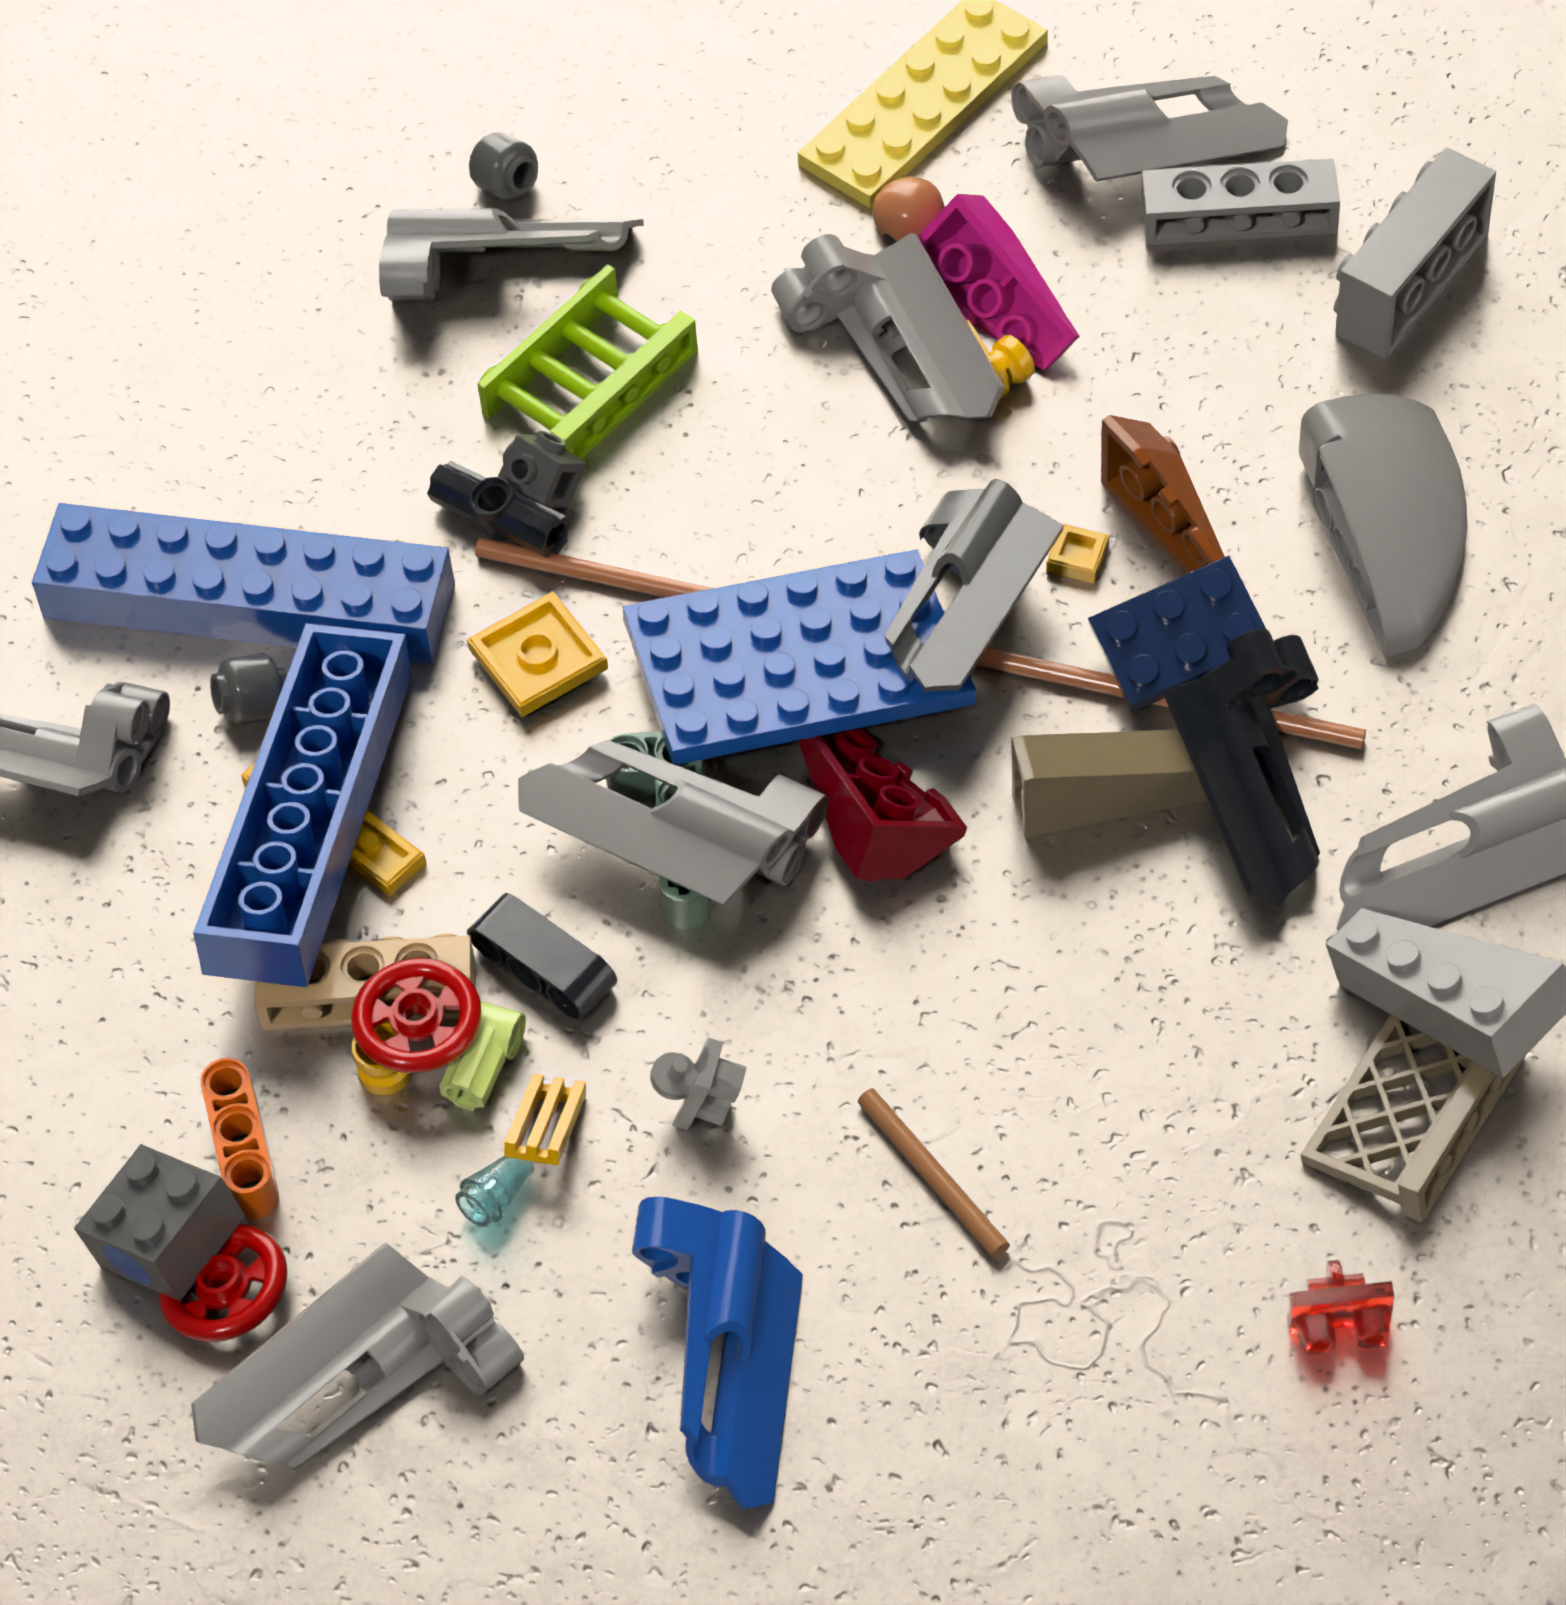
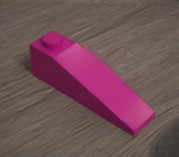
M956 194L918 235L919 240L965 320H969L972 326L980 328L996 338L997 341L1005 335L1017 338L1028 350L1034 365L1042 370H1048L1080 337L1012 228L984 195Z

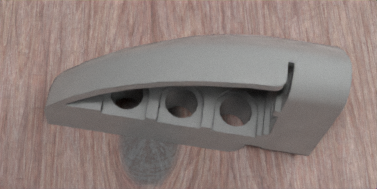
M1360 394L1317 403L1302 416L1298 453L1315 489V503L1320 521L1384 657L1414 650L1428 639L1442 618L1454 594L1462 567L1468 522L1467 501L1458 461L1434 410L1416 400L1386 394Z

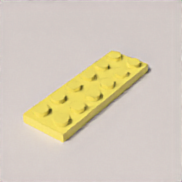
M962 0L797 152L798 166L871 209L872 203L882 187L901 177H905L1048 43V29L997 0Z

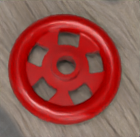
M406 959L382 968L364 983L353 1003L351 1027L354 1038L361 1050L376 1064L402 1073L428 1072L451 1063L468 1049L476 1037L480 1026L481 1002L472 982L456 967L435 959ZM425 980L434 981L445 986L439 997L434 996L427 990L421 989ZM396 986L402 992L396 997L391 1006H387L379 1000L389 989ZM444 1010L460 1011L456 1027L442 1026ZM417 1014L425 1016L417 1021L409 1020L410 1017ZM390 1021L391 1028L396 1036L383 1041L377 1035L374 1027ZM430 1037L433 1038L435 1047L422 1051H410V1041H423Z
M239 1224L218 1253L220 1255L211 1257L196 1277L193 1285H195L196 1293L199 1297L198 1300L183 1305L182 1300L178 1301L158 1292L160 1308L169 1325L189 1339L201 1342H220L244 1335L268 1318L283 1296L288 1275L283 1250L268 1233L254 1226ZM245 1248H249L259 1255L249 1267H246L242 1261L236 1259ZM251 1282L263 1283L260 1292L253 1301L244 1299L250 1289ZM210 1308L217 1310L229 1308L228 1317L207 1320Z

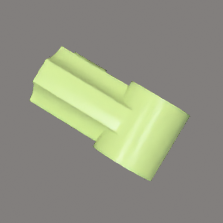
M480 1001L482 1012L477 1035L468 1049L457 1059L449 1063L439 1085L441 1095L452 1101L455 1106L473 1111L478 1107L484 1108L505 1060H512L520 1049L526 1027V1016L524 1013Z

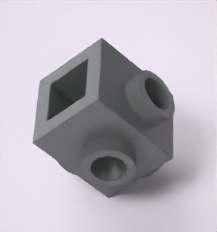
M539 431L537 435L515 436L514 441L508 445L503 454V465L497 477L504 478L509 482L515 492L548 508L568 507L588 463L564 449L566 442L558 436L546 431Z

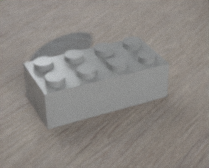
M1445 147L1433 162L1427 161L1422 166L1415 184L1407 193L1402 191L1397 195L1387 217L1381 224L1375 222L1370 227L1359 250L1354 255L1349 253L1342 260L1336 274V279L1340 283L1339 295L1333 307V311L1337 313L1335 335L1386 360L1488 237L1497 171L1448 147Z

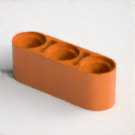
M220 1058L211 1062L204 1069L201 1075V1088L221 1177L245 1213V1218L249 1220L260 1219L269 1215L279 1201V1190L261 1113L246 1066L237 1059ZM237 1089V1091L231 1095L221 1096V1094L225 1091ZM239 1135H249L242 1141L231 1142L233 1138ZM250 1181H260L252 1188H241Z

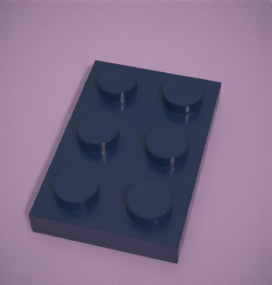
M1230 556L1219 559L1088 617L1089 627L1131 712L1165 698L1162 691L1166 688L1199 679L1209 671L1230 660L1226 648L1234 638L1251 630L1266 629Z

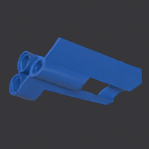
M647 1197L641 1200L638 1205L632 1253L637 1259L652 1268L651 1274L658 1278L666 1277L675 1284L689 1288L680 1431L686 1437L685 1446L688 1461L695 1473L703 1481L714 1487H727L741 1510L772 1504L774 1502L803 1274L784 1255L765 1241L766 1230L762 1222L747 1212L726 1210L722 1213L706 1206L674 1198ZM725 1333L710 1433L702 1424L701 1419L711 1343L720 1334Z

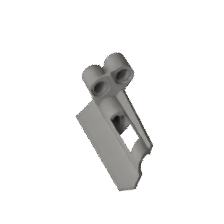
M496 208L393 209L388 215L387 235L385 236L379 259L380 293L382 297H388L389 301L434 300L435 290H440V252H485L487 247H566L573 251L618 250L625 244L629 228L644 226V219H512L509 215Z
M1533 703L1486 721L1488 723V735L1493 753L1488 758L1490 766L1495 768L1496 772L1384 825L1359 839L1358 848L1349 857L1340 880L1339 893L1344 906L1336 928L1338 931L1361 908L1430 927L1566 873V758L1545 713L1537 704ZM1450 820L1461 821L1470 830L1469 838L1380 872L1386 850L1391 844Z
M604 740L588 746L582 755L572 761L561 765H555L550 762L518 777V806L521 813L723 906L729 903L755 873L783 886H787L794 879L802 864L807 839L813 837L820 828L829 804L827 795L782 775L776 776L758 797L610 740ZM625 766H628L676 788L677 791L665 803L649 808L597 784V782L614 775Z
M384 1243L191 1404L195 1439L198 1443L225 1449L249 1458L299 1468L443 1362L473 1393L482 1396L524 1360V1354L509 1332L499 1323L495 1322L491 1305L472 1282L465 1277H460L449 1287L444 1286L440 1282L428 1277L389 1244ZM344 1370L354 1375L358 1381V1393L309 1435L277 1427Z

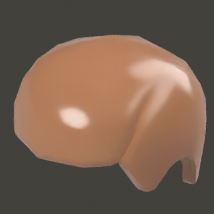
M906 176L882 187L872 203V215L880 235L884 237L886 234H889L898 242L911 232L918 236L941 212L945 204L939 189L933 183L925 179Z

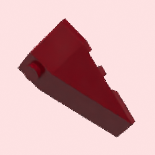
M861 728L798 740L814 789L827 795L829 798L825 820L835 849L856 879L876 882L880 879H904L965 836L967 826L946 797L934 788L928 789L926 792L910 780L913 771L902 762L893 764L876 753L878 742Z

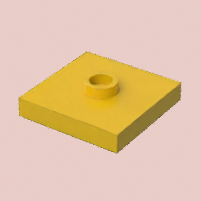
M554 591L467 639L469 651L521 717L526 716L609 669L607 657Z

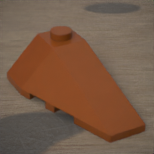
M1114 415L1103 418L1101 430V483L1187 573L1224 558L1225 555L1175 442L1168 436L1163 437L1149 422Z

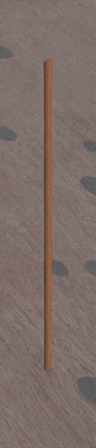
M482 537L478 539L475 549L476 557L663 598L712 589V587L560 554H552L545 558L523 546ZM988 647L976 664L979 667L1124 698L1113 674ZM1165 698L1152 703L1153 705L1169 708ZM1271 709L1278 732L1359 750L1363 749L1366 729Z

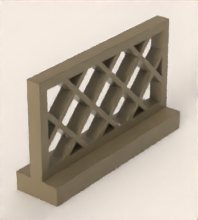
M1390 1014L1301 1153L1302 1164L1401 1204L1403 1216L1423 1223L1524 1058L1502 1078L1463 1055L1455 1056L1453 1049L1442 1044L1447 1059L1417 1067L1411 1050L1439 1042L1423 1032L1406 1037L1402 1028L1405 1022ZM1404 1053L1410 1070L1380 1078L1376 1069L1380 1060ZM1465 1068H1466V1070H1465L1464 1073L1462 1074V1073H1461V1069H1465ZM1453 1072L1457 1082L1451 1092L1429 1098L1423 1080ZM1415 1083L1421 1100L1391 1109L1385 1091ZM1378 1094L1384 1111L1353 1119L1350 1107L1354 1101ZM1427 1113L1431 1123L1427 1132L1403 1139L1397 1122ZM1345 1117L1346 1122L1341 1123L1343 1118ZM1389 1124L1395 1142L1365 1150L1359 1133ZM1350 1135L1358 1152L1337 1159L1322 1153L1329 1141ZM1414 1151V1153L1412 1154V1156H1411V1158H1410L1408 1153ZM1401 1155L1405 1167L1395 1183L1373 1174L1370 1164Z

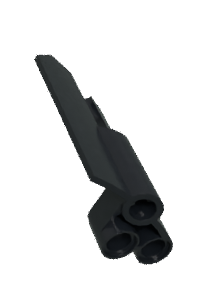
M1255 629L1239 635L1228 644L1226 649L1230 660L1209 671L1199 679L1168 687L1162 692L1247 894L1267 907L1276 910L1282 905L1288 894L1313 872L1319 860L1317 857L1320 851L1270 708L1295 703L1309 697L1319 689L1317 685L1319 678L1300 636L1287 635L1273 640L1269 630ZM1266 781H1270L1291 828L1293 840L1290 838Z

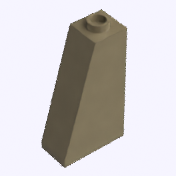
M1178 729L1021 735L1011 737L1012 798L1025 839L1208 801Z

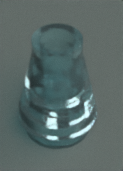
M503 1155L461 1181L460 1191L455 1196L459 1210L469 1221L481 1227H486L491 1222L501 1221L526 1179L534 1172L533 1163L531 1161L504 1157Z

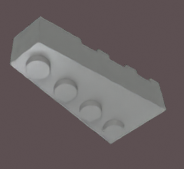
M1363 908L1326 943L1340 986L1502 1078L1566 1015V970L1563 962Z

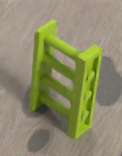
M607 264L594 277L587 278L569 300L501 362L484 372L480 381L477 382L482 414L490 419L500 408L509 403L550 430V433L566 442L564 449L583 459L698 351L695 319L680 310L667 323L659 325L618 298L615 268ZM606 313L647 341L636 352L627 355L588 330V328ZM571 343H574L615 371L602 383L593 384L555 358ZM542 373L583 401L570 413L561 415L522 388L536 375Z

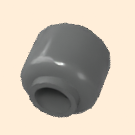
M491 132L483 136L470 154L468 168L470 178L474 184L503 200H515L525 195L534 186L538 177V158L532 146L504 132Z
M265 653L234 657L222 661L218 672L213 674L210 679L212 701L217 713L225 714L227 719L234 724L270 719L287 676L285 668H277L273 659Z

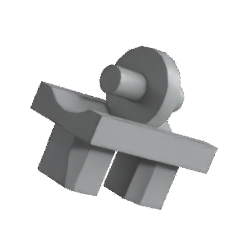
M708 1037L695 1062L682 1053L675 1052L663 1054L656 1059L650 1070V1081L653 1089L660 1096L669 1100L684 1099L674 1117L672 1126L688 1131L695 1117L722 1126L731 1102L735 1103L740 1094L747 1069L746 1066L719 1058L724 1042Z

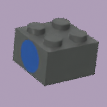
M140 1144L77 1223L74 1230L100 1267L181 1301L211 1257L216 1256L246 1215L221 1176Z

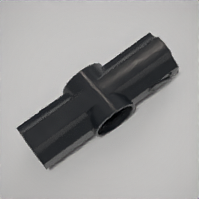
M453 461L443 465L439 464L430 476V486L427 495L433 503L484 527L487 534L495 540H511L545 558L552 554L558 555L568 541L567 535L571 524L565 515L515 492L504 478H486Z

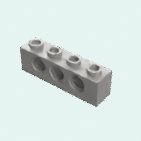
M1334 158L1142 170L1141 209L1145 245L1338 234L1340 195Z

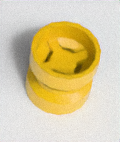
M1005 335L992 345L991 352L986 354L1004 386L1000 399L1009 392L1010 385L1013 383L1022 384L1035 374V365L1030 353L1017 338L1011 335Z
M384 1022L374 1027L377 1035L383 1041L396 1036L390 1023ZM355 1038L353 1039L352 1054L357 1065L358 1077L362 1086L367 1091L380 1096L392 1095L402 1090L409 1083L412 1073L396 1072L376 1064L365 1055Z

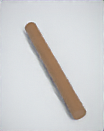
M874 1088L865 1091L858 1099V1104L989 1255L993 1259L1003 1255L1008 1250L1010 1243Z

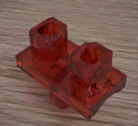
M1339 1259L1327 1260L1326 1277L1307 1279V1291L1289 1293V1314H1287L1289 1334L1298 1333L1305 1354H1323L1334 1350L1336 1346L1335 1328L1354 1326L1358 1347L1364 1349L1384 1347L1388 1344L1389 1323L1392 1318L1395 1298L1392 1281L1365 1284L1363 1273L1343 1275Z

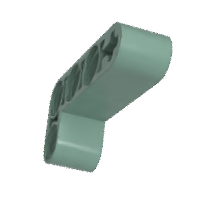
M661 731L624 733L609 739L612 742L672 764ZM702 760L677 765L704 776ZM622 768L619 772L605 779L608 789L634 801L656 800V807L665 803L677 791L676 788L632 768ZM659 876L663 912L667 922L671 926L682 930L695 929L704 924L710 916V899L690 890L689 894L681 895L680 885Z

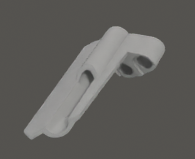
M1059 74L1018 81L1014 83L1011 92V104L1015 117L1020 123L1027 124L1028 127L1025 135V147L1032 165L1039 168L1082 160L1095 182L1142 174V170L1176 168L1281 149L1285 143L1288 119L1265 103L1245 104L1239 100L1231 90V83L1215 75L1077 91L1065 76ZM1195 94L1197 99L1210 111L1169 118L1155 101Z
M911 232L895 244L874 255L843 246L840 238L834 234L820 235L809 241L801 252V259L805 266L803 268H792L781 273L772 283V295L793 331L799 333L809 332L837 318L840 320L909 422H928L927 419L931 417H954L961 420L992 417L1004 386L917 234ZM907 345L931 388L909 390L891 356Z
M119 682L114 685L106 684L103 689L96 693L91 705H85L81 728L0 713V777L76 796L95 792L101 788L125 793L135 785L141 772L142 762L149 755L165 728L170 711V696L164 691L127 682Z

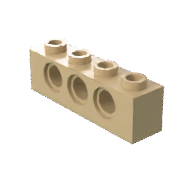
M443 933L431 938L404 939L390 936L379 941L350 942L338 939L321 944L310 980L320 979L318 982L308 984L306 988L255 981L254 1005L261 1029L279 1030L351 1025L354 1000L360 988L366 982L358 980L365 976H372L382 968L406 959L428 958L448 963L463 972L476 988V961L470 935L457 936L455 934ZM425 980L421 989L427 990L434 996L439 997L445 986L434 981ZM394 986L379 1000L387 1006H391L402 991ZM459 1010L443 1011L444 1020L459 1019L460 1017ZM417 1014L410 1017L409 1020L417 1021L425 1016Z

